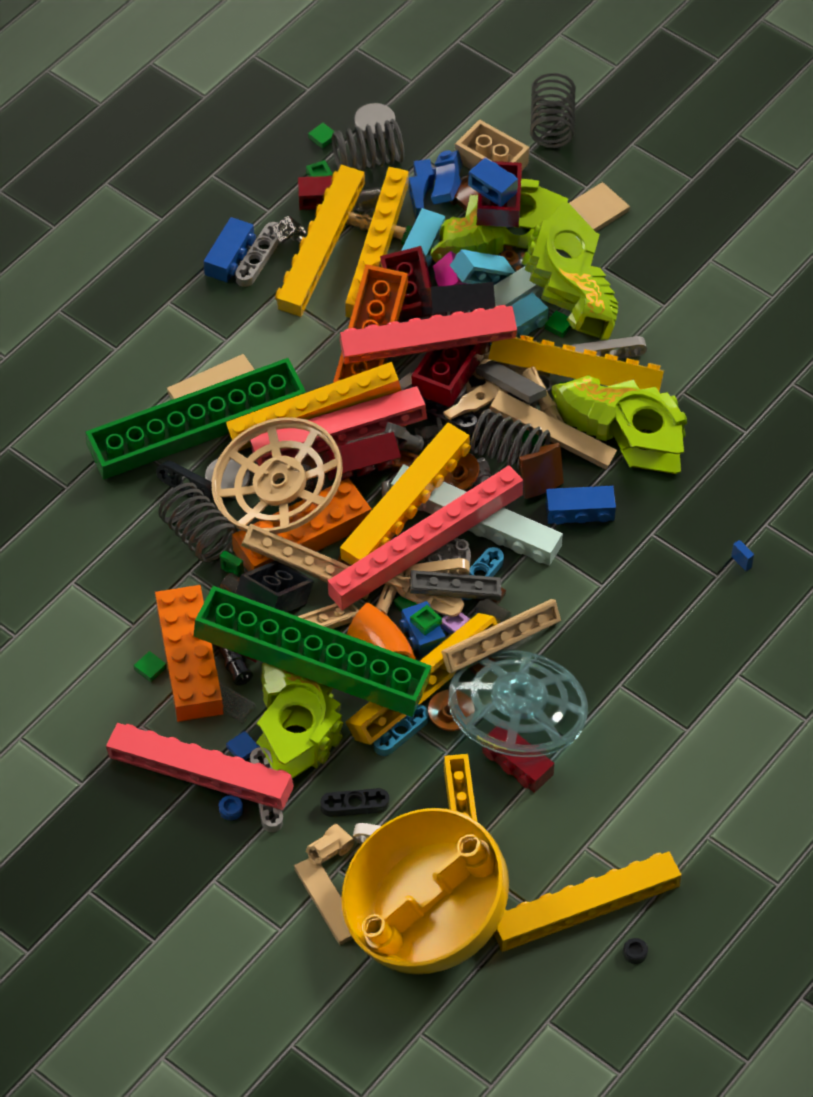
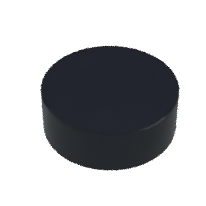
M632 938L626 941L623 948V956L628 962L639 964L647 958L648 946L642 939Z

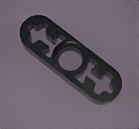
M432 400L424 402L427 414L426 420L443 427L450 423L468 435L473 434L477 424L476 416L465 413L449 420L445 418L446 416L443 412L450 407Z
M165 461L157 467L156 473L158 478L167 485L175 488L183 484L182 477L184 476L190 483H194L197 489L203 492L204 496L209 499L213 498L211 481L172 461ZM186 486V487L180 488L179 491L183 492V491H185V490H189V489H193V488L190 487V486ZM194 492L187 493V495L193 497Z
M381 788L329 792L321 798V811L328 817L381 813L389 807V794ZM380 797L382 803L377 804L376 798ZM353 798H357L362 803L358 807H352L348 802ZM366 798H368L369 805H366ZM341 800H344V807H342ZM330 801L334 804L333 808H329L328 804Z

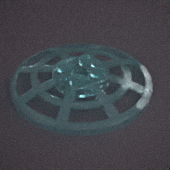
M499 650L458 670L453 676L449 687V709L459 728L481 746L510 756L537 757L560 751L578 738L587 719L588 703L586 695L576 678L555 661L527 651ZM499 657L522 658L521 660H502L497 662L489 660V658ZM531 660L551 667L560 674L555 675L545 667L532 663ZM477 663L485 666L476 674L473 682H458L462 673ZM520 665L519 672L507 673L501 666ZM529 668L541 671L548 677L538 679L528 674ZM489 671L498 676L494 683L480 682ZM569 681L581 698V707L568 701L567 691L562 682ZM556 684L561 698L548 695L546 686ZM471 690L472 702L477 711L467 718L459 707L456 691ZM478 690L491 691L492 701L483 705L479 698ZM519 693L524 695L525 697L519 695L516 696L515 694ZM547 703L560 707L557 713L550 719L543 712ZM498 709L504 715L511 717L510 722L496 717L491 712ZM566 710L580 715L574 727L561 737L554 725L563 718ZM484 717L492 724L508 730L506 742L486 735L473 724ZM536 717L540 722L531 725L519 724L520 719H530ZM546 730L552 739L548 743L537 745L515 744L518 732L533 733Z

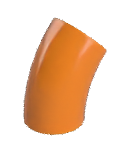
M366 603L361 607L352 620L347 635L415 659L407 638L388 616L370 603Z

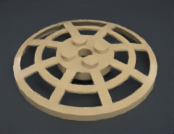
M294 417L277 418L256 424L234 438L218 458L212 476L214 502L223 517H227L231 524L246 532L249 527L246 525L255 518L266 521L280 520L279 527L262 528L274 534L296 529L319 515L335 496L343 472L340 450L333 437L324 428L306 419ZM296 428L309 431L310 433L304 443L279 441L277 429ZM268 432L270 444L256 450L248 458L237 452L253 438ZM317 436L330 446L335 456V459L326 464H323L319 454L311 448ZM292 448L298 449L299 452L293 458L281 456L280 449ZM272 452V458L265 461L261 466L254 463L261 456ZM308 454L317 464V468L305 472L301 463ZM232 459L241 465L236 475L234 488L221 489L223 473L227 464ZM337 467L336 478L331 490L326 497L319 496L324 485L325 473ZM247 470L254 473L253 485L242 487ZM318 476L314 492L311 493L304 490L307 480ZM285 478L282 483L275 484L277 479ZM256 494L261 501L252 509L246 504L243 498L244 495ZM222 497H236L240 507L247 514L239 521L235 520L226 510ZM298 497L306 500L300 507L289 512L288 503H291ZM312 503L318 505L303 518L289 524V518L303 512ZM268 505L279 506L280 514L266 515L261 514V512Z

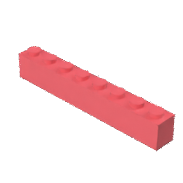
M499 305L494 307V309L485 310L484 308H478L468 313L459 311L449 316L434 315L429 319L423 320L413 318L403 323L393 321L383 326L369 325L364 329L348 328L344 332H340V344L344 364L513 339L516 338L517 326L513 307Z
M416 386L321 415L308 421L324 428L333 437L337 446H341L351 440L383 433L387 422L403 427L427 419L425 403ZM296 428L277 429L279 441L304 443L310 433L309 431ZM268 432L250 440L252 453L270 444ZM317 436L311 448L319 453L329 450L330 446ZM292 448L280 449L281 456L293 458L299 452L298 449ZM268 452L257 459V465L261 466L265 461L271 459L272 452Z
M117 723L106 745L109 758L280 810L284 809L294 787L292 776L284 770H273L261 763L253 764L237 756L230 757L217 750L203 749L194 743L187 744L180 742L174 737L160 736L154 731H143L131 724L123 725Z

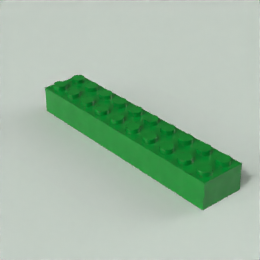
M285 358L86 431V445L103 480L229 434L226 422L302 395L306 391L289 358Z
M212 586L194 624L193 637L413 717L429 682L431 665Z

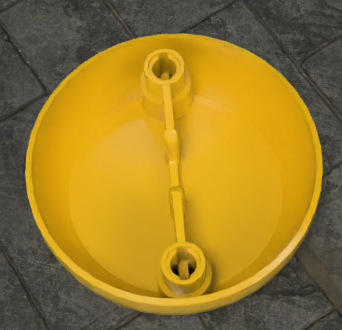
M440 808L411 811L382 825L357 850L350 862L343 882L341 898L344 920L350 934L359 947L381 965L391 970L408 974H429L444 971L472 957L492 937L500 924L506 908L509 893V876L505 859L498 844L488 831L471 817L457 811Z

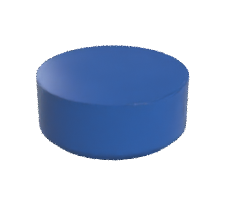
M233 795L221 799L219 803L220 815L226 820L239 818L243 813L241 799Z

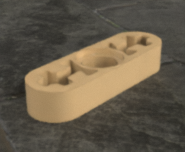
M456 558L414 564L405 570V577H410L411 570L470 575V563L466 559Z

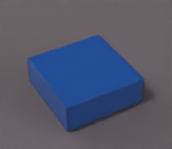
M737 541L733 544L731 557L745 571H748L752 568L754 554L742 541Z
M246 731L226 743V748L234 757L237 756L244 760L250 757L254 749L259 748Z

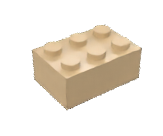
M480 119L455 143V151H459L463 165L469 169L474 168L485 157L490 161L522 163V170L529 164L528 146Z

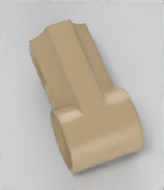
M334 824L325 832L322 838L308 845L306 852L313 864H322L336 854L340 856L345 855L353 847L355 840L338 824Z

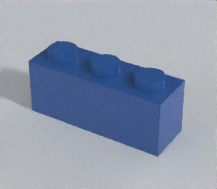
M230 217L203 261L204 275L224 282H228L230 277L235 275L238 264L246 256L249 246H252L255 242L256 234H254L253 224Z
M613 486L546 489L548 524L615 521L616 504Z

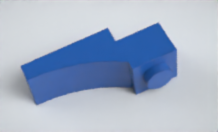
M447 150L440 153L435 162L436 178L431 195L433 204L453 201L462 182L459 173L463 167V162L459 151L451 152Z
M430 159L414 161V177H409V194L415 221L421 209H424L425 196L428 190L433 188V180L436 178V168L432 167Z

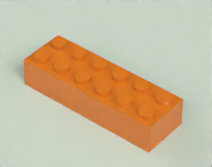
M365 264L348 328H356L357 330L364 329L369 325L383 326L393 321L398 322L408 286V274ZM341 352L333 383L387 364L388 358L344 364Z
M347 478L340 482L335 496L319 515L296 529L276 535L317 552L349 536L351 531H354L372 509L351 480ZM332 486L322 490L319 496L326 497ZM306 500L289 506V512L300 507ZM312 503L303 512L289 518V524L303 518L318 505ZM260 520L253 525L260 528L279 527L280 520ZM240 530L232 534L233 551L238 558L243 560V565L248 572L275 561L241 546L246 531Z
M201 585L155 592L177 722L222 715L223 702L212 643L193 637L195 619L204 604Z

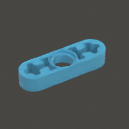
M495 547L488 548L470 567V575H474V572L477 570H482L486 573L485 576L493 577L503 566V552ZM489 558L493 559V560L490 562V566H488V564H489ZM462 598V600H471V599H472V598Z
M419 704L414 714L418 716L422 714V718L416 717L414 719V715L413 717L406 715L374 742V751L381 756H388L427 725L429 719L428 709L424 705ZM404 726L408 731L404 734H398L395 732V728ZM388 741V746H380V742L386 743Z

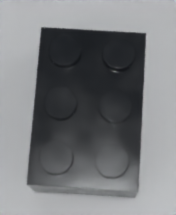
M494 282L420 289L422 315H429V318L434 315L447 316V313H450V315L459 311L468 313V311L472 312L478 308L488 310L496 307Z
M273 561L242 574L235 594L287 613L307 603L314 580L292 567L278 561Z

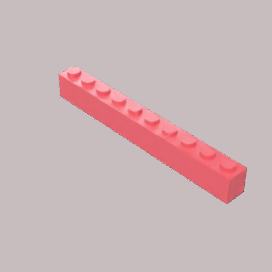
M510 465L329 579V596L341 610L349 607L522 496L523 479Z

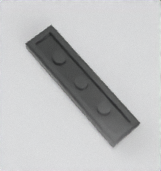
M494 360L476 367L477 375L528 403L547 396L546 388Z
M411 570L410 593L500 601L502 597L501 578Z

